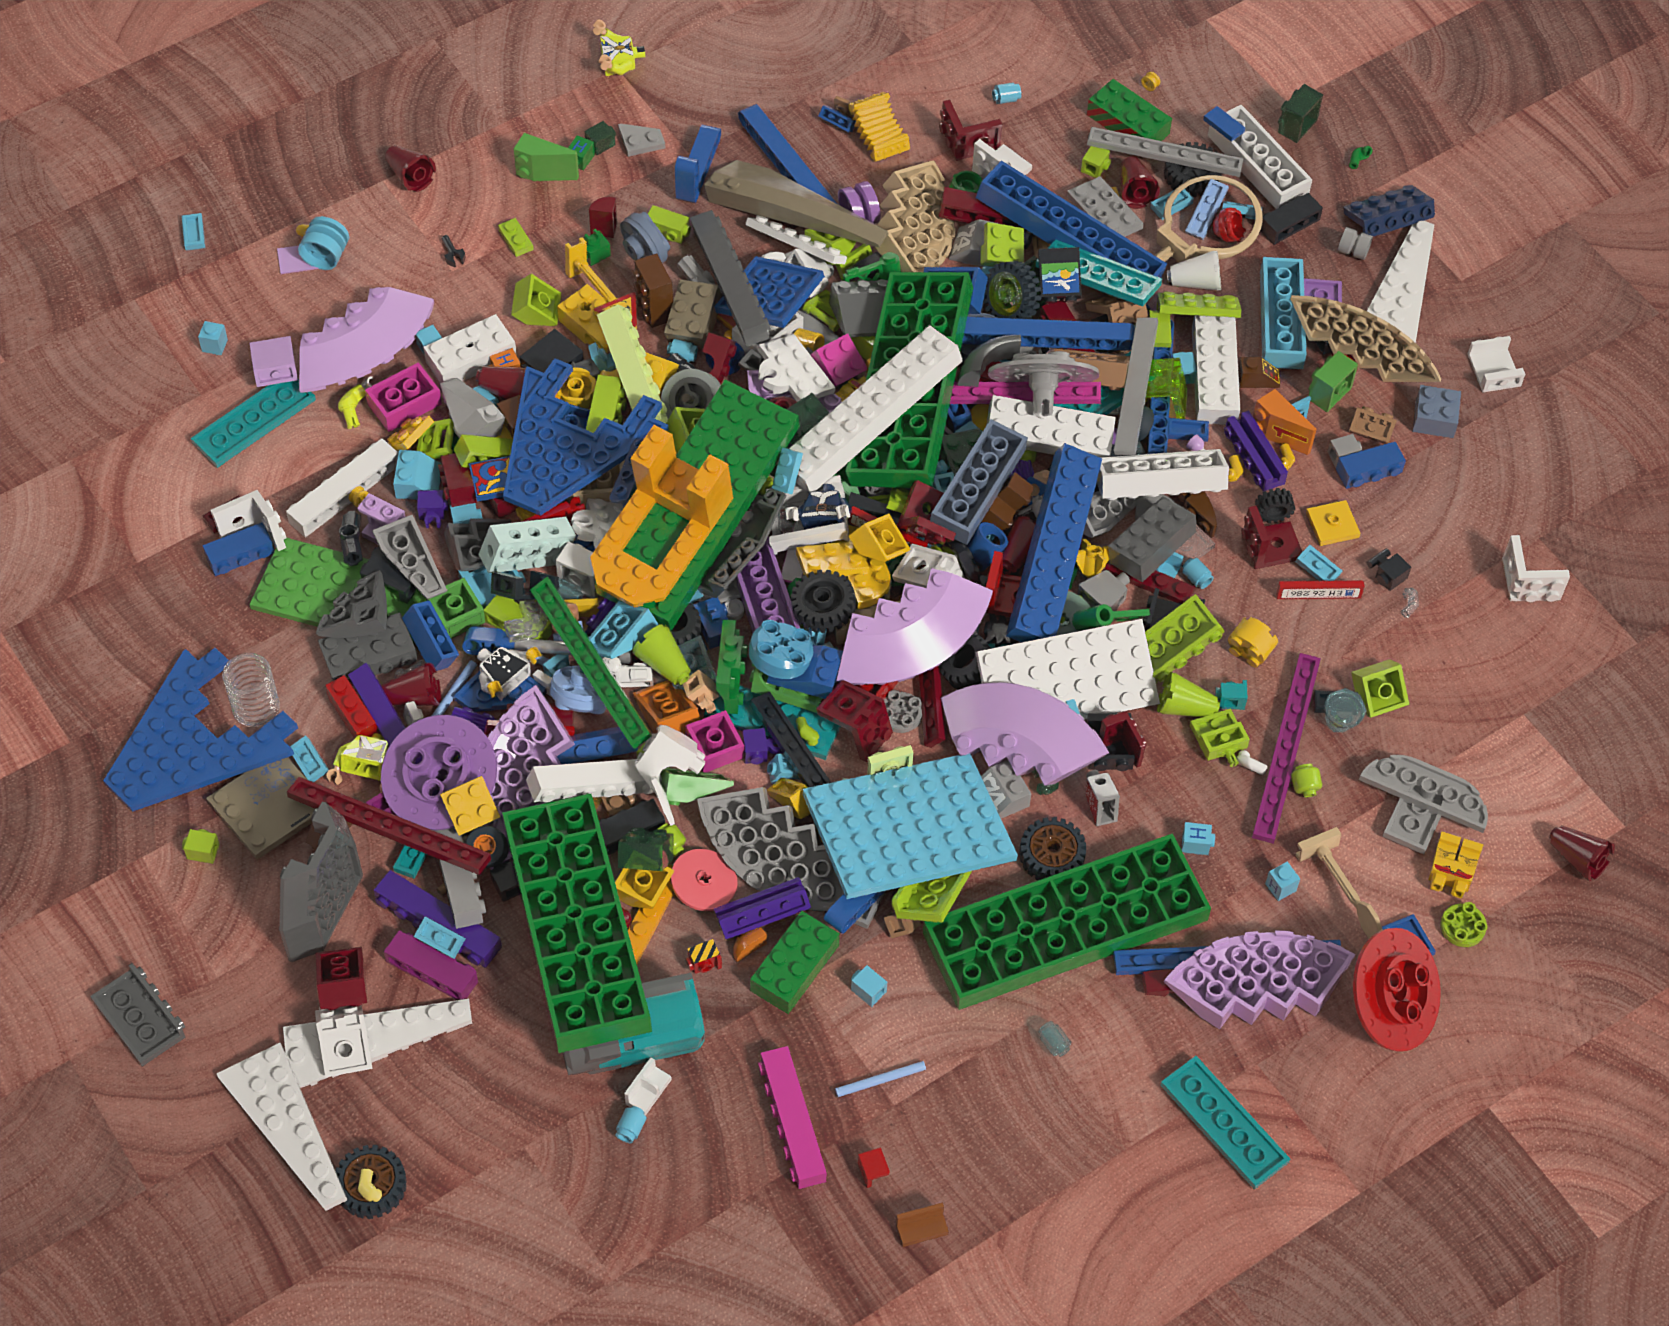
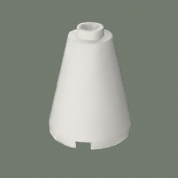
M1211 251L1171 265L1170 270H1167L1168 282H1172V286L1221 290L1218 252Z

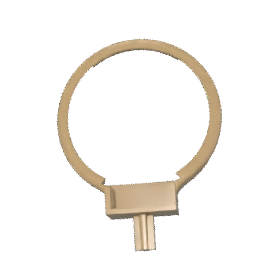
M1206 175L1188 180L1176 188L1166 201L1164 225L1157 229L1156 243L1162 249L1154 256L1164 262L1172 256L1180 263L1211 251H1217L1219 259H1226L1243 252L1256 240L1261 230L1263 216L1258 199L1248 187L1229 177ZM1210 179L1233 185L1244 192L1252 202L1256 213L1254 227L1244 241L1230 248L1201 246V249H1199L1195 243L1189 246L1171 230V208L1178 194L1193 183Z

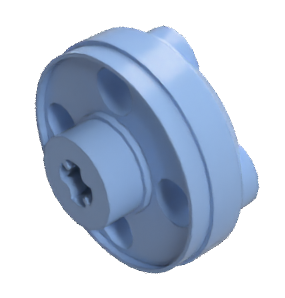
M579 665L563 667L554 673L551 680L550 694L555 700L557 708L593 714H602L606 711V706Z

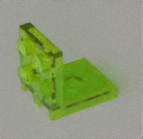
M1152 359L1149 377L1155 376L1156 378L1148 381L1145 398L1171 396L1177 419H1186L1187 384L1181 359Z

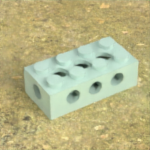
M566 517L490 525L479 556L488 573L556 565V559L568 541L574 542L576 534Z

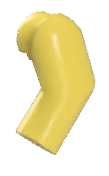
M362 1169L358 1191L367 1201L378 1202L381 1199L382 1192L371 1183L373 1171Z

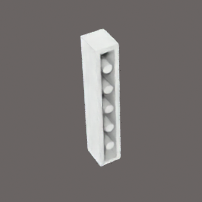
M383 439L371 444L361 455H357L345 467H341L336 474L324 480L313 491L308 492L299 502L292 504L286 511L289 524L306 538L351 503L348 497L355 487L362 486L364 491H367L396 469L399 453Z
M637 759L536 766L532 768L526 779L534 802H551L553 800H563L591 793L592 797H612L641 793L651 794L654 792L638 772L635 766Z

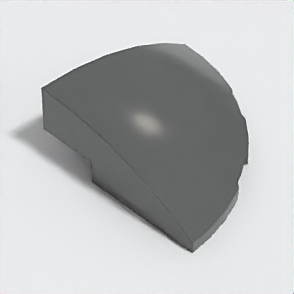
M470 518L468 524L448 523L444 536L449 554L459 571H471L485 567L479 552L490 525L511 523V520Z
M380 570L357 581L358 586L349 594L343 592L333 602L334 609L329 615L324 614L319 622L316 631L318 636L351 638L386 631L387 601L383 575Z

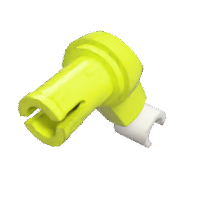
M372 376L365 379L361 385L358 384L347 391L338 402V409L344 414L347 429H352V426L354 428L360 426L355 408L358 402L366 396L365 390L372 387L369 383V380L373 378Z

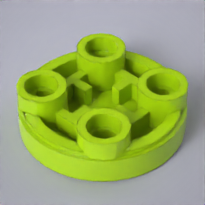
M1472 902L1450 906L1444 912L1440 922V928L1444 937L1450 943L1459 947L1477 945L1483 939L1488 927L1484 915Z

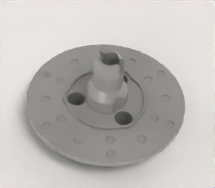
M1055 351L1048 354L1018 353L1013 355V361L999 363L990 367L988 376L998 382H1029V387L1033 391L1034 415L1039 416V413H1042L1043 403L1044 416H1051L1054 411V391L1058 387V383L1092 382L1099 378V369L1086 363L1076 362L1075 359L1069 357L1068 352Z

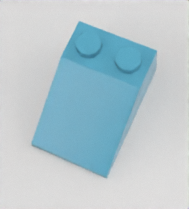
M618 601L589 639L600 656L613 659L632 650L638 641L642 643L645 640L643 635L659 624L648 608H634Z

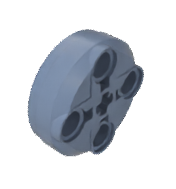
M646 212L632 213L620 223L621 233L624 238L622 242L624 249L633 260L656 253L662 263L667 260L670 245Z

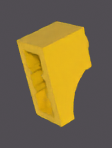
M781 778L767 789L769 796L778 801L782 806L789 805L792 807L794 817L802 819L810 815L803 796V789L807 788L805 784Z

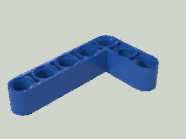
M702 124L689 158L678 156L675 164L676 199L692 203L697 202L720 142L721 128Z

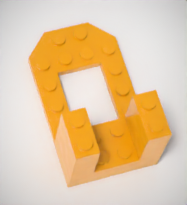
M653 425L630 458L637 490L590 556L597 587L634 608L643 606L644 603L653 601L656 603L666 599L733 499L729 465L709 454L700 469L691 466L677 458L673 434L656 425ZM655 503L690 521L657 570L623 552Z

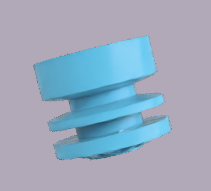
M315 217L311 220L306 234L299 244V255L306 263L322 270H332L337 266L342 252L349 241V233L341 223L332 218Z

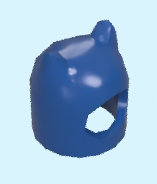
M983 522L978 526L965 547H968L972 553V560L979 564V570L984 571L992 563L994 551L1002 552L1006 548L1008 540L1000 528L994 524ZM987 535H996L1000 540V545L989 541Z

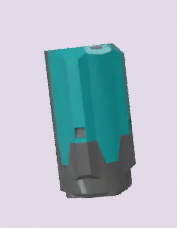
M692 973L642 983L651 1017L652 1032L562 1052L568 1075L601 1073L646 1063L650 1058L659 1060L695 1052L701 1048L705 1041V1030Z

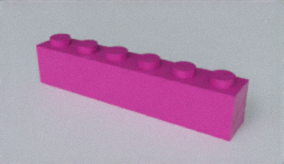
M786 1046L762 1052L761 1062H758V1069L760 1075H765L767 1083H764L766 1096H771L773 1104H770L773 1118H778L779 1125H776L779 1139L784 1138L786 1146L783 1147L786 1161L790 1160L792 1168H789L792 1182H797L799 1189L825 1183L827 1172L789 1048Z

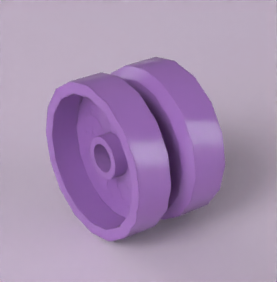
M868 181L855 184L854 189L851 186L839 189L838 202L840 206L874 224L880 221L881 213L878 199Z

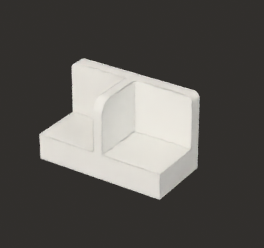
M650 1058L625 1092L626 1105L629 1107H639L644 1111L645 1116L671 1081L669 1074L656 1067L655 1059Z

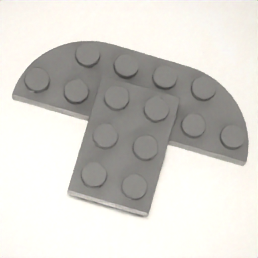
M1390 755L1389 758L1376 759L1360 775V781L1400 797L1382 837L1424 854L1441 816L1484 833L1488 820L1487 807L1480 798L1479 791L1461 777L1405 755Z

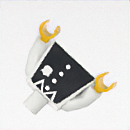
M500 647L493 654L486 648L482 649L477 656L482 662L479 666V681L482 691L489 693L492 698L495 697V694L500 700L506 697L531 675L529 662L536 664L537 660L535 658L542 656L538 648L531 647L527 651H517Z

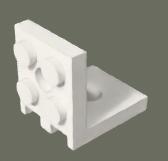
M981 139L974 143L972 171L980 175L983 180L1001 160L1024 175L1032 170V165L1004 144L995 151Z
M258 490L210 510L220 538L263 522L277 550L280 551L286 548L284 539H286L285 532L278 525L281 522L276 510L273 511L269 500L265 501ZM236 517H242L238 523H233Z
M1512 535L1502 558L1510 601L1534 602L1547 600L1553 602L1561 600L1570 578L1569 570L1526 571L1520 535Z
M916 544L910 546L911 550L905 554L892 575L895 582L927 588L931 568L965 578L955 555ZM920 565H926L923 569L917 570Z
M362 1005L343 1006L335 1010H320L319 1007V1010L315 1011L325 1077L372 1069ZM347 1043L351 1045L352 1051L348 1055L340 1054L338 1048L341 1044Z

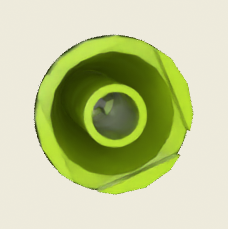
M662 624L652 628L643 635L645 640L642 643L638 641L635 644L632 653L674 685L678 683L680 685L684 684L690 678L691 670L670 629Z
M1169 672L1162 684V687H1164L1162 694L1159 693L1160 704H1157V712L1166 715L1205 717L1219 711L1220 702H1217L1218 698L1177 673Z

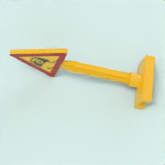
M583 237L579 238V244L577 245L565 244L566 275L571 278L583 273L608 302L594 308L593 313L597 315L613 306L621 305L629 309L632 315V325L637 329L636 293L632 292L620 298H616L588 266L587 242Z

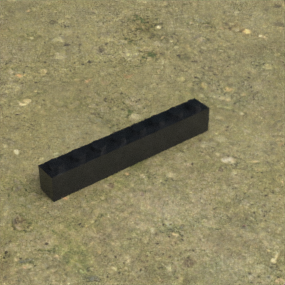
M654 798L648 801H641L628 810L623 809L612 817L599 820L607 854L610 855L653 836V833L665 824V818ZM513 860L505 864L501 863L490 870L492 883L502 902L520 895Z

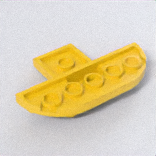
M848 525L849 535L856 531L858 528L855 526ZM838 540L822 545L796 547V556L802 572L808 578L809 573L812 571L817 575V570H822L823 574H825L826 570H831L832 575L835 571L839 572L840 576L844 575L851 582L855 592L857 609L877 604L879 598L889 592L891 578L886 562L860 555L854 548L851 540Z

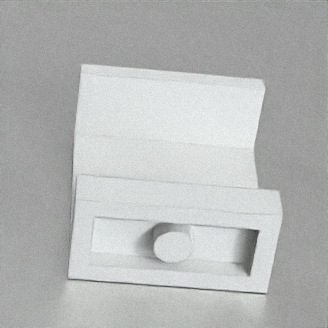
M1510 336L1471 342L1468 357L1482 393L1520 387L1522 385L1525 372L1523 368L1516 369L1508 351L1511 341Z

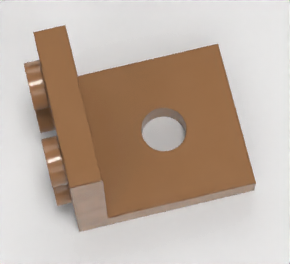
M1110 294L1085 303L1087 311L1107 314L1110 323L1132 322L1136 326L1137 318H1149L1146 303L1142 307ZM1115 350V352L1119 354L1126 352L1122 350Z

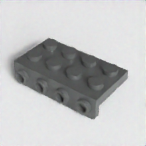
M401 613L387 617L386 631L361 637H325L318 640L332 681L345 675L349 683H353L348 674L365 663L369 664L375 675L388 673L402 666H409L417 661L416 650Z
M131 963L128 965L130 969L128 972L90 997L143 1067L186 1038L183 1032L185 1025L179 1016L174 1018L170 1013L173 1010L165 999L163 1001L160 1000L158 997L160 993L153 983H147L145 980L147 975L140 966L136 968Z

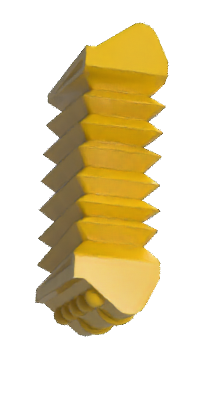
M885 92L873 94L870 97L858 99L854 103L848 104L851 115H854L852 120H856L854 126L859 127L857 132L861 133L859 139H865L863 145H869L867 151L872 150L870 156L874 162L882 159L885 160L888 157L910 150L908 134L901 133L903 128H899L900 124H896L897 119H893L895 113H891L892 108L890 106L892 103H888L890 96L889 93Z

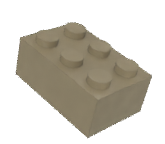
M680 279L664 331L668 342L678 339L691 342L698 346V349H703L708 333H713L718 313H716L714 306L723 296L718 285Z

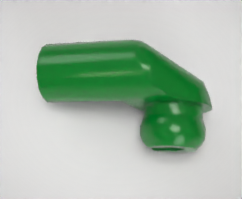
M1364 146L1355 149L1352 152L1349 167L1357 169L1359 162L1369 158L1373 153L1372 148Z

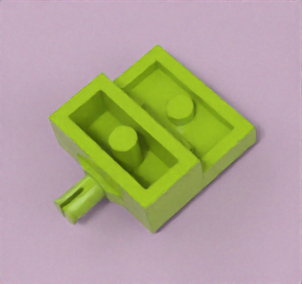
M987 222L984 225V244L981 246V265L994 267L996 264L1010 261L1024 263V228Z
M1231 708L1190 722V727L1207 761L1218 757H1226L1230 767H1235L1239 764L1234 753L1247 749L1250 739L1242 723L1237 722Z

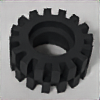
M1276 488L1275 491L1269 489V492L1264 491L1262 492L1263 495L1259 494L1257 496L1258 499H1255V505H1257L1262 521H1267V523L1272 521L1278 523V520L1282 522L1285 520V517L1290 518V514L1293 515L1296 509L1292 493L1289 490L1286 491L1285 488L1282 490Z

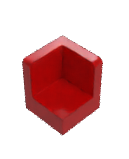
M881 1147L858 1154V1166L867 1188L872 1187V1180L889 1175L890 1170Z

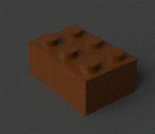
M656 253L635 260V269L633 270V276L636 280L633 283L636 292V305L638 307L641 306L642 316L645 321L649 322L651 328L667 323L673 304V284Z

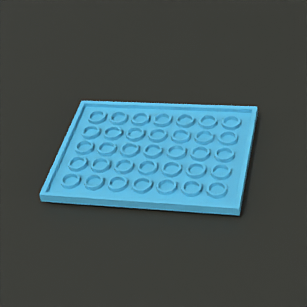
M971 754L957 755L910 767L906 766L873 775L869 774L803 789L804 799L846 899L1017 861V852Z

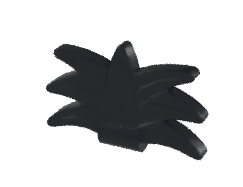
M989 613L990 621L986 622L984 627V634L987 636L985 641L987 644H990L995 639V647L1000 646L1003 642L1007 646L1010 645L1011 638L1006 636L1010 620L1007 621L1006 617L1001 615L999 620H997L994 614Z

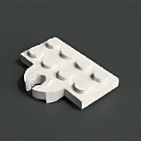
M794 334L759 345L758 351L765 361L759 367L758 379L763 380L766 376L774 377L764 379L763 386L772 390L773 394L789 391L797 403L802 404L835 392V386Z
M588 498L586 502L587 510H580L574 513L570 523L573 524L572 529L578 535L577 539L593 541L596 549L624 509L621 503Z

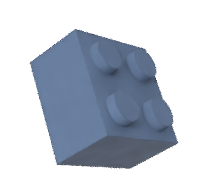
M1420 385L1415 403L1413 432L1454 438L1459 420L1461 391Z

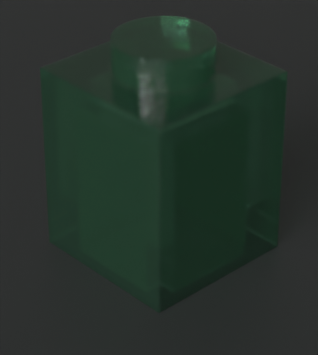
M604 121L584 131L585 139L594 142L596 156L616 145V132L612 126H608Z

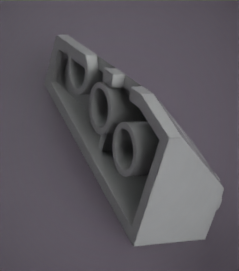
M458 378L440 383L439 387L444 402L449 409V417L454 424L453 429L459 438L462 434L485 437L501 435L505 417L492 402Z
M1100 491L1094 492L1083 534L1093 538L1107 533L1144 496H1138L1137 498L1118 497L1115 500H1108L1102 498Z
M413 515L372 531L381 551L427 600L447 592Z

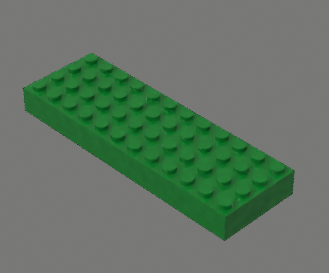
M890 272L866 381L928 326L933 327L958 345L959 351H961L973 292L969 272ZM957 366L847 463L846 474L851 486L911 488L913 482L918 480L933 487Z
M727 380L723 381L676 456L697 469L701 468L709 454L729 465L733 499L666 599L656 603L655 601L644 603L643 606H640L648 608L657 623L663 626L666 625L670 631H672L780 458L782 447L787 448L799 428V416ZM655 503L623 552L657 570L690 521ZM596 581L594 582L598 595L616 604L618 601L623 602L599 589Z
M592 793L502 812L558 1052L562 1053L652 1032L649 1009Z
M1172 833L948 912L943 922L924 921L923 935L957 1009L961 1010L1113 955L1114 951L1128 950L1206 922L1209 919L1211 906Z

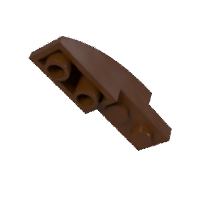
M1201 491L1198 494L1186 492L1176 495L1181 502L1185 503L1184 508L1196 515V524L1199 526V529L1210 538H1213L1216 532L1217 520L1206 492Z

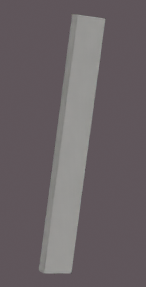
M1091 127L1087 141L1088 146L1240 177L1244 158L1096 127Z
M1137 318L1114 447L1115 455H1136L1158 327L1157 318Z

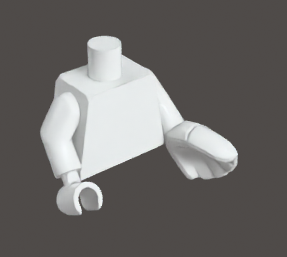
M799 248L786 254L782 252H769L761 256L762 258L822 270L825 277L808 297L810 299L819 294L828 285V280L834 273L832 265L826 264L825 260Z

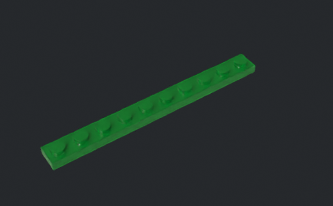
M546 577L530 589L630 745L636 749L653 735L552 581Z

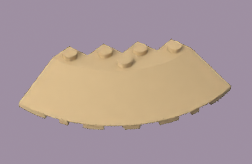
M934 160L894 171L882 185L888 196L880 204L885 216L877 226L887 230L888 235L881 246L875 248L881 255L887 252L897 254L900 258L901 272H923L924 267H940L952 249L951 246L956 229L954 228V220L938 217L945 179Z
M1291 296L1290 299L1309 341H1328L1333 354H1336L1338 351L1343 354H1353L1358 368H1377L1383 382H1441V377L1436 367L1425 352L1410 337L1387 321L1365 310L1339 301L1311 296Z

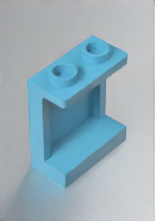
M485 567L470 573L458 570L459 579H466L481 606L485 609L496 596L490 593L492 573H488ZM517 570L501 572L523 578L524 588V583H526V580L521 571L518 572Z

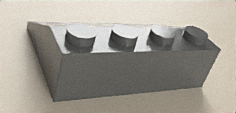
M888 280L841 281L832 283L829 305L844 335L849 334L850 337L876 336Z

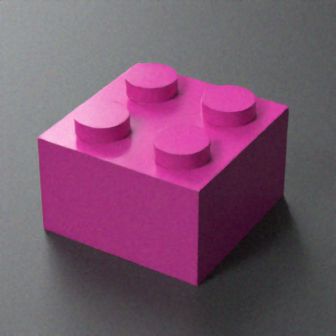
M849 334L830 342L810 354L835 388L868 369Z
M726 710L686 725L685 735L697 743V750L705 754V765L701 769L702 772H709L743 759L744 744Z

